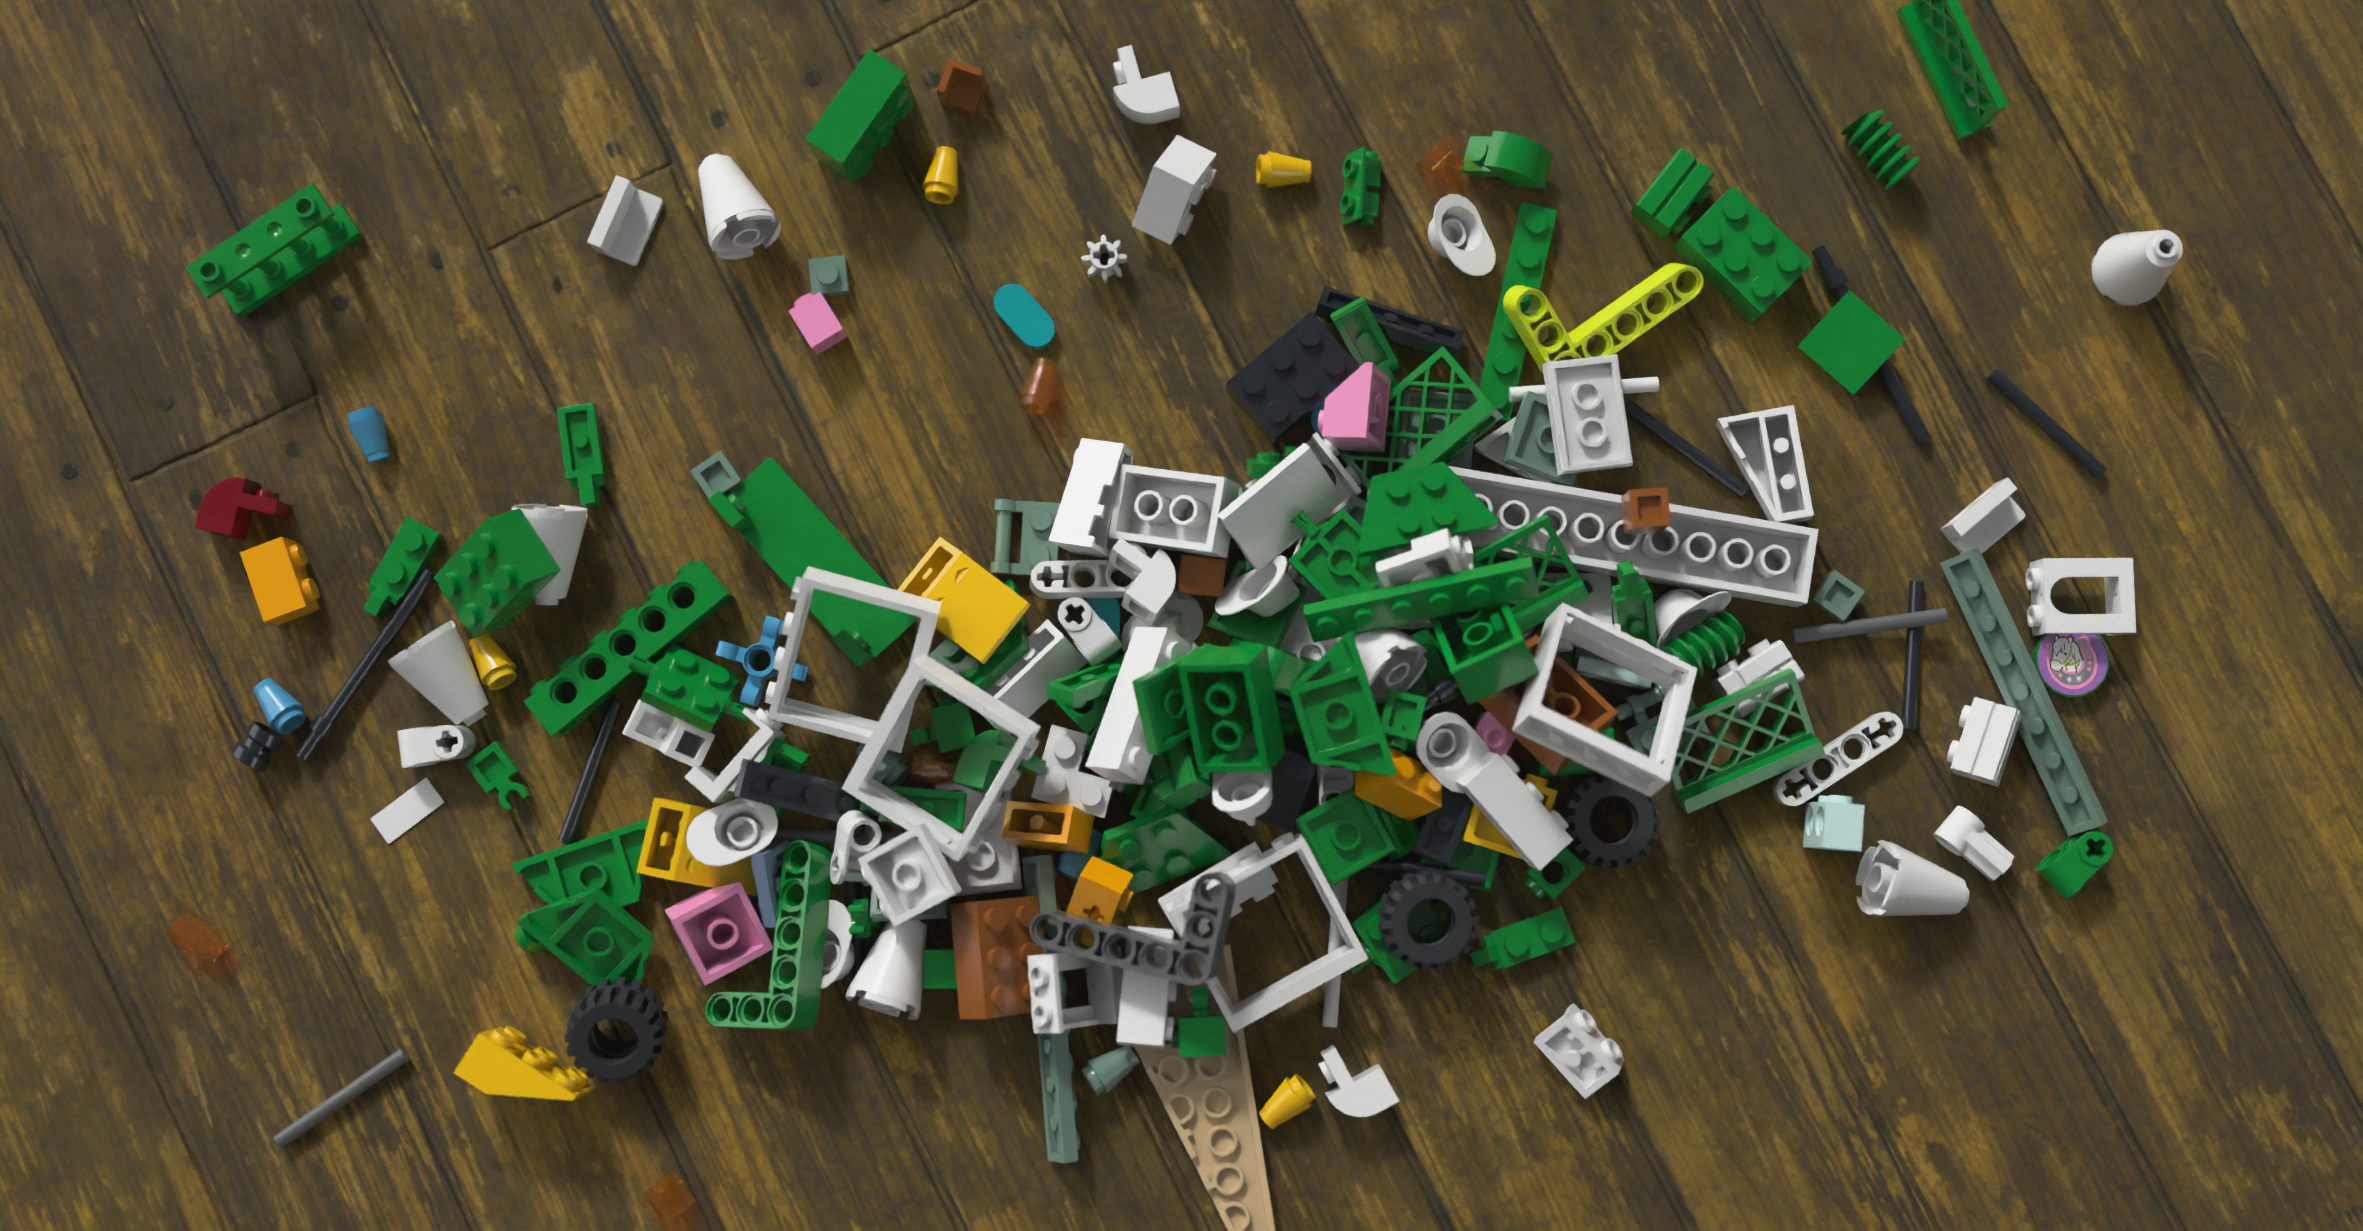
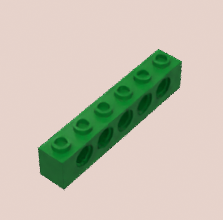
M701 559L697 562L691 560L683 565L676 572L678 577L668 586L661 584L648 594L647 598L649 601L639 609L633 607L626 611L618 619L620 624L611 632L603 631L589 642L588 645L591 648L581 656L577 654L571 656L559 666L560 673L551 680L548 678L541 680L531 688L530 693L532 695L524 703L551 737L562 738L638 677L639 673L628 669L635 654L651 663H655L666 654L671 644L677 645L735 598L707 562ZM691 589L695 595L694 602L690 607L682 609L679 604V597L682 592ZM662 613L665 617V625L660 631L653 632L650 628V620L655 614ZM632 636L635 639L636 648L632 654L624 656L621 652V643L625 638ZM603 660L606 664V673L602 678L596 680L592 675V667L597 661ZM573 683L577 689V695L571 703L567 704L563 699L562 693L567 685Z

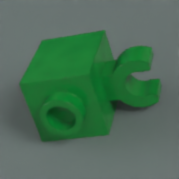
M956 697L937 701L939 707L930 709L934 725L909 731L912 746L916 747L938 741L940 752L944 755L964 750L968 743L978 735L971 707Z
M1207 988L1192 989L1193 1015L1178 1016V1025L1173 1026L1172 1049L1180 1048V1058L1226 1055L1223 1013L1209 1014Z

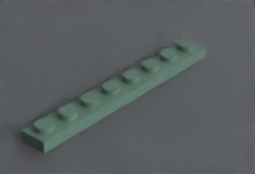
M1979 547L1941 562L1940 565L2006 705L2021 712L2022 718L2018 730L2068 836L2104 825L2108 822V819Z
M1052 855L1022 857L1025 896L1039 895L1040 914L1060 911L1055 895L1057 870L1052 861ZM1049 919L1046 923V932L1052 939L1056 938L1058 934V926L1054 920ZM1043 947V952H1044V954H1045V953H1052V952H1059V951H1056V950H1052V949H1048V948H1044V947ZM1059 971L1062 1009H1065L1064 997L1067 993V984L1062 976V971ZM1070 1029L1064 1030L1063 1033H1037L1048 1161L1060 1163L1078 1161V1150L1080 1148V1136L1076 1130L1074 1115L1077 1108V1099L1072 1090L1071 1080L1074 1063L1068 1046Z

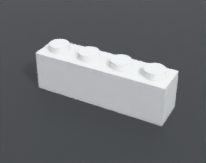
M1135 627L1086 767L1110 781L1143 784L1153 754H1148L1132 681L1182 654H1188L1191 643L1169 628Z

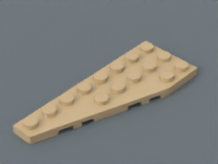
M1230 944L1224 945L1216 976L1233 1006L1239 1003ZM1192 958L1190 962L1191 971L1194 975L1201 977L1202 974ZM1206 982L1196 986L1177 983L1176 1002H1168L1167 1017H1174V1025H1178V1016L1193 1015L1192 989L1207 988L1209 1014H1222ZM1224 1016L1226 1055L1180 1058V1048L1172 1049V1040H1165L1164 1049L1134 1046L1227 1230L1275 1231L1243 1028L1233 1033Z

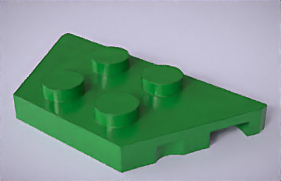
M1445 462L1372 476L1369 482L1366 497L1367 504L1363 513L1362 531L1356 554L1357 558L1412 547V540L1448 528L1453 538L1492 530L1499 523L1492 512Z
M1009 579L1005 585L1020 595L1019 588ZM1024 615L985 664L978 661L948 638L928 656L986 692L1030 650L1028 636L1024 632ZM926 680L924 686L934 688L938 693L951 695Z
M1353 632L1346 633L1289 688L1311 762L1356 771L1384 774L1386 776L1397 775Z
M1168 806L1104 831L1101 843L1103 853L1099 859L1134 874L1128 889L1136 894L1232 855L1225 841H1218L1208 833L1205 826L1198 821L1189 819L1187 813L1182 809Z
M649 819L512 863V868L534 888L533 891L543 901L549 904L596 887L602 890L620 907L642 901L646 874L637 873V868Z
M598 887L525 913L517 921V924L590 985L595 984L598 987L601 980L607 978L610 979L611 983H615L617 977H626V983L630 984L633 983L634 979L641 982L643 980L655 935Z

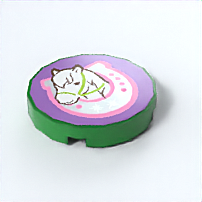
M2097 634L2041 635L2036 646L2033 647L2031 659L2045 689L2062 698L2082 697L2095 691L2104 682L2110 667L2109 652L2103 639Z

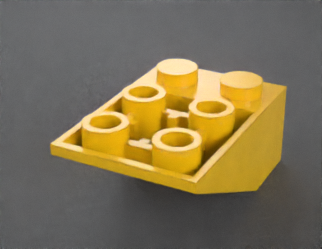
M941 537L937 539L897 589L901 592L942 602L935 629L983 664L986 663L1031 606L1029 602Z
M654 798L637 873L710 888L740 882L746 894L756 896L757 888L751 868V857L717 867L705 865L696 860L688 850L686 836L690 824L697 816L710 810V808L665 798Z
M506 1026L505 1029L499 1027L479 1033L454 1071V1074L483 1093L493 1095L573 1101L592 1093L596 1088L587 1082L589 1077L585 1073L574 1067L566 1069L555 1062L558 1057L554 1053L541 1046L535 1049L524 1042L526 1036L510 1026Z

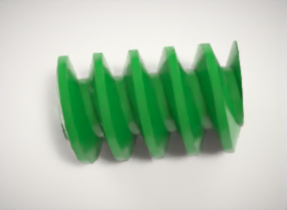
M1882 109L1872 113L1871 111L1865 113L1847 126L1840 134L1845 136L1854 133L1848 142L1849 146L1852 148L1863 145L1857 156L1859 159L1872 157L1866 168L1868 171L1880 168V171L1874 178L1877 183L1889 179L1888 184L1883 190L1885 192L1913 172L1920 158L1916 156L1906 159L1905 156L1912 147L1909 144L1899 148L1896 146L1903 135L1901 133L1891 136L1887 134L1894 123L1892 121L1883 124L1879 123V120L1885 113Z
M1721 610L1715 613L1713 617L1703 620L1702 624L1691 627L1690 631L1679 634L1678 638L1667 641L1666 645H1662L1660 650L1671 656H1676L1679 660L1697 668L1696 678H1699L1704 674L1703 668L1711 671L1715 669L1716 662L1720 664L1727 662L1728 655L1732 657L1739 655L1740 648L1738 643L1742 644L1745 641L1744 630L1733 615Z

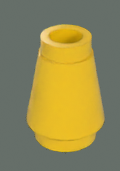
M947 146L936 148L935 155L922 185L925 191V198L933 203L950 204L954 201V196H957L959 193L958 152L955 149Z
M1268 151L1267 155H1258L1256 164L1257 184H1265L1266 188L1300 184L1302 182L1309 183L1311 177L1310 160H1303Z
M489 633L470 640L469 645L482 684L488 685L490 690H498L516 679V664Z
M1295 1074L1291 1079L1288 1077L1284 1079L1259 1111V1115L1271 1129H1274L1310 1108V1102L1316 1096L1306 1081L1298 1074Z

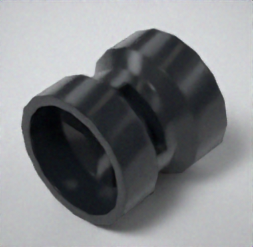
M253 720L246 730L247 737L243 741L236 743L231 750V754L250 768L264 772L270 764L272 752L279 751L286 739L269 726Z

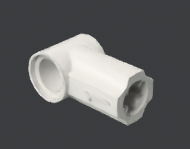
M1957 806L1935 831L1933 836L1947 850L1955 855L1964 857L1985 877L1994 881L2007 871L2012 865V860L2015 856L1984 830L1985 825L1977 816L1966 808Z

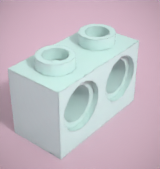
M1841 795L1819 796L1818 802L1806 803L1803 847L1835 851H1861L1865 805L1852 804V797Z

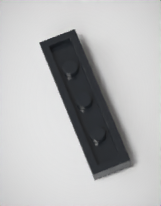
M1324 285L1315 316L1334 324L1330 314L1361 297ZM1365 299L1386 339L1393 341L1401 347H1413L1428 352L1431 356L1444 346L1456 360L1464 333L1463 330Z
M742 759L733 794L734 797L837 822L848 811H861V801L841 789L844 785L843 783ZM865 814L878 824L879 815ZM862 824L858 827L865 828V824Z

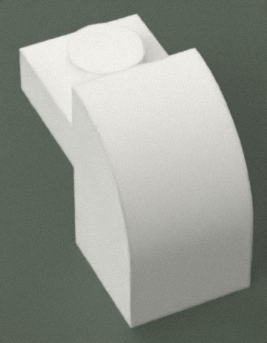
M1132 45L1118 48V62L1113 63L1117 82L1122 85L1113 87L1115 102L1120 111L1129 119L1142 124H1156L1179 118L1180 106L1170 72L1141 79Z
M1120 537L1111 549L1108 563L1134 580L1125 592L1121 606L1152 627L1166 609L1176 582L1174 565L1161 548L1151 559L1141 546L1134 542L1128 543Z
M638 699L622 732L624 735L656 748L663 754L692 767L701 766L715 737L712 732L708 733L640 701V699Z
M1334 1045L1320 1052L1324 1061L1318 1065L1329 1084L1334 1081L1338 1084V1086L1325 1092L1330 1102L1341 1112L1355 1117H1367L1375 1115L1399 1102L1379 1064L1351 1077Z

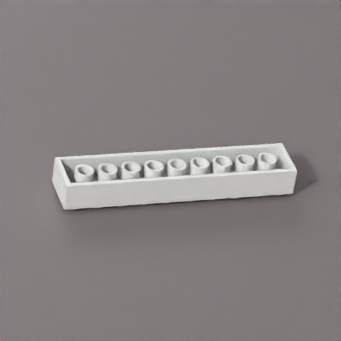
M1448 466L1492 512L1499 523L1495 529L1469 534L1473 552L1547 514L1576 570L1603 573L1617 577L1616 564L1631 560L1633 567L1639 572V579L1645 578L1650 583L1708 593L1728 591L1732 597L1790 607H1799L1808 603L1819 529L1669 504L1671 525L1661 532L1624 534L1621 505L1622 495ZM1545 527L1530 534L1526 547L1545 552L1550 538ZM1521 540L1515 542L1514 544L1519 545ZM1554 546L1551 554L1559 555ZM1504 548L1496 552L1495 556L1515 559L1517 551ZM1523 553L1522 558L1531 557L1532 562L1539 564L1542 561L1540 557ZM1551 560L1547 564L1566 568L1564 564Z

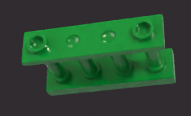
M311 183L185 268L205 298L210 299L221 292L236 315L243 318L364 237V235L342 204L339 203L330 208L316 185Z

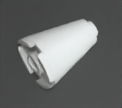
M712 154L706 157L698 168L708 242L712 251H716L717 256L722 259L735 260L754 255L755 253L752 248L762 243L765 248L770 246L777 239L782 228L778 216L730 156Z
M2168 230L2121 233L2109 238L2100 246L2091 264L2092 279L2098 291L2104 296H2109L2117 301L2115 303L2122 306L2139 305L2149 301L2160 292L2181 258L2183 252L2181 240L2176 234Z
M547 504L513 505L512 510L518 508L522 510L561 569L535 597V604L558 605V599L566 598L588 518L587 508L570 505L554 507L547 506Z
M453 619L387 661L399 675L456 725L463 721L468 727L486 715L483 708L489 703L460 631Z
M1394 626L1354 634L1376 704L1386 703L1389 689L1398 690L1400 688L1402 692H1406L1420 678L1427 665V659L1423 656L1424 652L1427 653V650L1420 642ZM1342 637L1335 638L1336 642H1338Z
M1877 841L1880 845L1878 847L1870 846L1859 864L1856 885L1862 886V897L1856 896L1862 912L1872 916L1953 915L1959 913L1969 901V890L1964 879L1892 842Z
M921 919L906 920L895 927L891 921H887L847 989L846 999L851 1001L856 995L860 997L858 1005L895 1017H899L901 1010L910 1012L908 1019L917 1020L921 1011L923 950L926 948L927 925L922 923Z

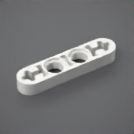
M1070 560L1040 562L1033 568L1029 584L1035 595L1045 599H1068L1072 597L1121 598L1124 597L1125 592L1134 580L1131 579V583L1126 587H1118L1111 580V574L1118 571V569L1108 563V560ZM1079 571H1087L1092 574L1095 582L1092 586L1083 588L1075 583L1073 577ZM1063 572H1068V588L1063 587L1064 580H1054L1062 579ZM1043 573H1049L1050 579L1054 580L1051 587H1044V582L1039 580L1042 578Z
M1880 712L1871 715L1823 747L1824 755L1779 775L1772 785V793L1775 800L1784 806H1798L1808 801L1895 744L1903 734L1901 719L1891 712ZM1879 720L1882 723L1890 722L1892 727L1888 730L1889 738L1886 735H1881L1870 741L1861 732L1864 729L1866 735L1872 734L1880 728ZM1850 738L1858 740L1862 745V754L1856 760L1849 759L1843 751L1845 742ZM1820 758L1827 760L1831 765V774L1825 780L1816 778L1812 771L1814 762ZM1803 770L1805 778L1814 788L1810 789L1809 784H1803L1795 791L1798 797H1785L1783 791L1787 787L1784 782L1786 780L1789 783L1800 781L1804 776L1799 771Z

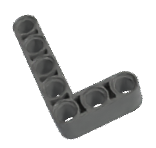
M1212 872L1201 875L1193 886L1181 941L1063 911H1050L1037 915L1031 922L1030 935L1037 945L1044 948L1196 986L1212 980L1219 970L1236 886L1234 880L1224 872ZM1212 879L1217 880L1222 887V895L1217 901L1211 899L1207 893V885ZM1203 917L1209 919L1214 927V932L1209 939L1203 937L1198 929L1199 922ZM1049 919L1054 920L1058 926V934L1054 939L1050 938L1046 932V923ZM1085 928L1090 929L1095 937L1091 948L1086 947L1081 940V934ZM1121 937L1126 938L1131 945V952L1127 958L1121 956L1117 949V943ZM1158 946L1167 952L1168 962L1165 967L1157 965L1153 958L1154 951ZM1194 956L1200 957L1204 961L1205 972L1201 977L1194 975L1191 971L1190 962Z

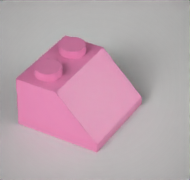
M1365 362L1325 398L1324 410L1319 412L1318 428L1322 433V437L1341 451L1385 452L1391 379L1374 363Z
M740 882L700 891L665 910L698 976L705 986L774 948Z

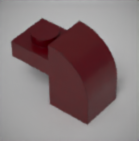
M242 477L227 478L212 486L203 497L194 528L213 534L246 540L253 512L289 519L292 505L279 501L280 494L259 489L260 483Z

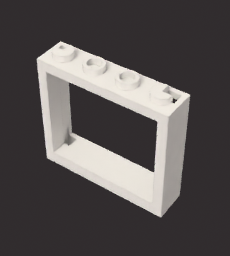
M808 566L803 578L796 577L790 599L797 600L794 613L787 612L781 634L788 635L785 648L778 647L773 669L779 670L776 683L770 681L766 692L765 703L771 704L767 718L866 744L878 721L787 698L814 588L922 617L910 663L922 654L928 656L942 602ZM914 704L888 750L901 753Z
M1562 603L1545 620L1534 657L1539 673L1528 677L1513 731L1651 797L1670 781L1697 668L1679 660L1676 656H1671L1650 646L1646 641L1636 639L1616 629L1611 624L1603 623L1583 613L1580 609H1575ZM1560 637L1666 688L1649 757L1541 706Z
M922 654L910 663L841 789L908 831L925 822L941 852L958 862L968 852L974 855L981 845L985 835L980 833L986 821L991 824L999 814L1003 804L998 800L1004 790L1009 793L1018 781L1021 773L1016 769L1022 758L1028 761L1037 748L1039 741L1035 739V736L1041 726L926 654ZM926 680L1019 737L964 834L959 833L872 778Z
M1291 832L1283 834L1271 842L1273 847L1261 854H1259L1258 850L1250 852L1237 861L1239 866L1228 872L1220 869L1215 872L1228 874L1234 880V883L1237 884L1286 856L1297 852L1345 945L1233 1006L1217 976L1207 981L1206 983L1233 1033L1368 959L1308 844L1300 833L1294 836ZM1214 879L1207 885V893L1210 898L1222 892L1221 884ZM1190 887L1184 888L1170 897L1172 902L1166 905L1181 937L1186 922L1183 912L1188 910L1192 895ZM1194 956L1193 959L1203 975L1205 972L1204 961L1200 957Z

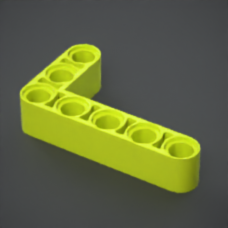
M1669 263L1570 333L1566 332L1547 297L1542 291L1523 285L1511 287L1503 298V307L1543 374L1542 364L1559 361L1562 357H1565L1566 360L1614 355L1695 298L1702 290L1704 279L1702 273L1693 266ZM1683 273L1684 283L1678 289L1676 285L1677 278ZM1654 294V305L1648 310L1646 306L1648 297ZM1526 295H1529L1530 306L1522 313L1520 303ZM1621 315H1624V327L1618 331L1617 321ZM1547 326L1548 336L1544 342L1540 343L1538 339L1539 332L1543 327ZM1594 336L1596 339L1595 346L1588 352L1586 348L1587 342Z

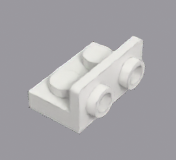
M1574 1003L1566 1009L1562 1017L1536 1036L1534 1040L1536 1046L1584 1099L1619 1074L1624 1062L1622 1051L1616 1042L1610 1038L1606 1039L1596 1028L1593 1017L1587 1011L1580 1010Z

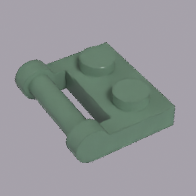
M995 499L994 511L997 512L995 559L990 564V574L1031 577L1033 568L1040 562L1058 561L1059 546L1050 542L1049 538L1061 503ZM1012 513L1023 514L1020 563L1009 562ZM1049 573L1042 574V577L1050 578Z

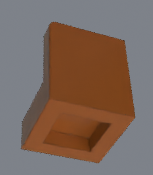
M949 58L937 89L941 105L975 117L987 86L984 70Z
M1667 487L1628 490L1621 496L1624 534L1661 532L1671 525Z
M1182 555L1177 599L1192 600V595L1220 598L1223 594L1226 560Z

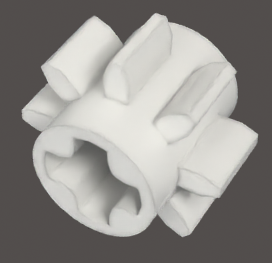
M1102 235L1101 242L1095 245L1088 241L1087 248L1090 251V255L1081 257L1082 264L1092 265L1088 270V277L1093 278L1097 274L1102 277L1104 284H1107L1108 277L1113 274L1121 278L1122 271L1118 267L1119 263L1127 262V255L1117 253L1121 248V241L1117 240L1112 244L1107 242L1105 235ZM1108 253V265L1103 266L1100 263L1101 254Z

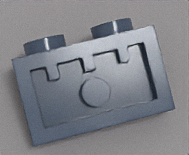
M772 840L767 847L751 855V868L755 877L759 898L758 906L762 914L764 928H776L784 850L789 845V840Z

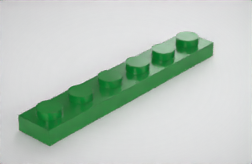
M1521 202L1478 387L1502 414L1503 417L1497 421L1501 423L1510 421L1514 402L1509 401V387H1518L1526 352L1524 342L1504 310L1503 298L1506 292L1516 285L1540 290L1557 210ZM1526 295L1520 303L1522 313L1530 306L1529 295Z
M1526 557L1304 605V617L1313 643L1343 637L1349 632H1353L1354 635L1540 595L1532 558Z

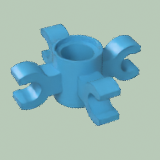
M767 615L759 643L752 644L748 648L719 641L715 655L743 663L744 669L749 673L741 693L740 702L758 707L766 679L773 678L779 674V670L773 669V664L777 653V643L781 637L784 621ZM767 651L771 657L770 666L764 671H758L754 666L755 657L760 652ZM795 663L792 678L805 682L809 667Z

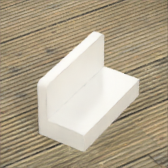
M616 175L587 243L597 252L636 266L663 207V200L637 189L630 180Z
M2008 477L1994 483L1943 526L1940 531L1960 554L1979 547L1982 554L2025 518V513L2010 497L2017 490V487Z

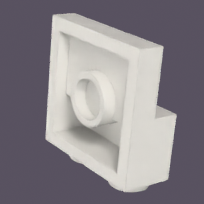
M1448 528L1411 541L1412 551L1376 563L1377 574L1385 588L1476 568L1473 563L1465 564L1463 559L1467 557L1463 541L1460 536L1452 538ZM1420 621L1411 622V623H1406V624H1404V625H1405V626H1408V625H1411V624H1414V623H1417V622H1420Z
M925 822L858 858L865 881L872 885L880 900L879 905L882 913L886 918L890 919L894 927L962 891Z

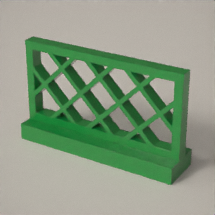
M1913 0L1911 3L1900 7L1896 14L1957 142L1995 124L1993 119L2009 105L1959 0Z
M1442 346L1390 391L1388 412H1395L1393 432H1386V438H1392L1390 458L1371 457L1372 452H1365L1364 456H1353L1347 451H1341L1340 449L1338 451L1341 458L1357 473L1362 484L1368 490L1370 462L1389 464L1388 473L1439 462L1448 464L1503 416L1446 348ZM1445 359L1451 366L1450 383L1431 382L1432 369ZM1457 375L1465 384H1456ZM1425 376L1424 382H1418L1422 377ZM1411 387L1423 388L1421 408L1402 407L1404 393ZM1430 388L1449 389L1447 409L1428 408ZM1456 390H1470L1478 398V401L1467 410H1454ZM1394 401H1396V406H1390ZM1402 413L1420 414L1418 434L1399 432ZM1427 414L1446 415L1445 429L1438 435L1425 434ZM1453 416H1459L1452 422ZM1399 438L1417 439L1416 453L1410 459L1396 458ZM1424 440H1431L1424 446ZM1356 462H1364L1363 470ZM1396 464H1402L1397 470H1395Z
M1547 514L1473 552V564L1477 568L1493 565L1496 552L1504 548L1517 551L1514 560L1522 559L1523 553L1542 558L1536 575L1539 587L1540 585L1545 586L1539 589L1540 595L1508 602L1512 603L1510 607L1522 632L1545 621L1562 603L1572 607L1590 597ZM1545 527L1550 537L1545 552L1526 547L1530 534ZM1521 540L1519 545L1514 544L1515 542ZM1554 546L1559 555L1551 554ZM1487 557L1486 563L1481 562V560ZM1549 560L1564 564L1569 572L1568 575L1556 581L1543 578Z
M1789 668L1686 713L1682 730L1687 731L1688 734L1681 749L1677 750L1676 753L1677 757L1674 761L1670 777L1672 784L1670 790L1674 801L1689 814L1824 755L1822 743L1815 736L1795 671ZM1787 683L1790 692L1783 706L1769 701L1775 687ZM1747 699L1757 702L1749 720L1735 716L1740 703ZM1766 706L1780 711L1771 729L1757 724ZM1713 714L1722 716L1723 718L1714 735L1700 730L1706 717ZM1788 715H1792L1799 719L1802 730L1788 736L1781 734L1780 731ZM1731 721L1745 725L1737 744L1723 739ZM1655 726V727L1652 728V729H1653V732H1654V735H1655L1657 726ZM1754 729L1768 734L1761 748L1754 751L1745 748ZM1697 736L1711 741L1703 759L1688 754ZM1720 744L1734 749L1728 762L1722 765L1711 763ZM1685 759L1699 764L1694 777L1681 782L1678 773Z

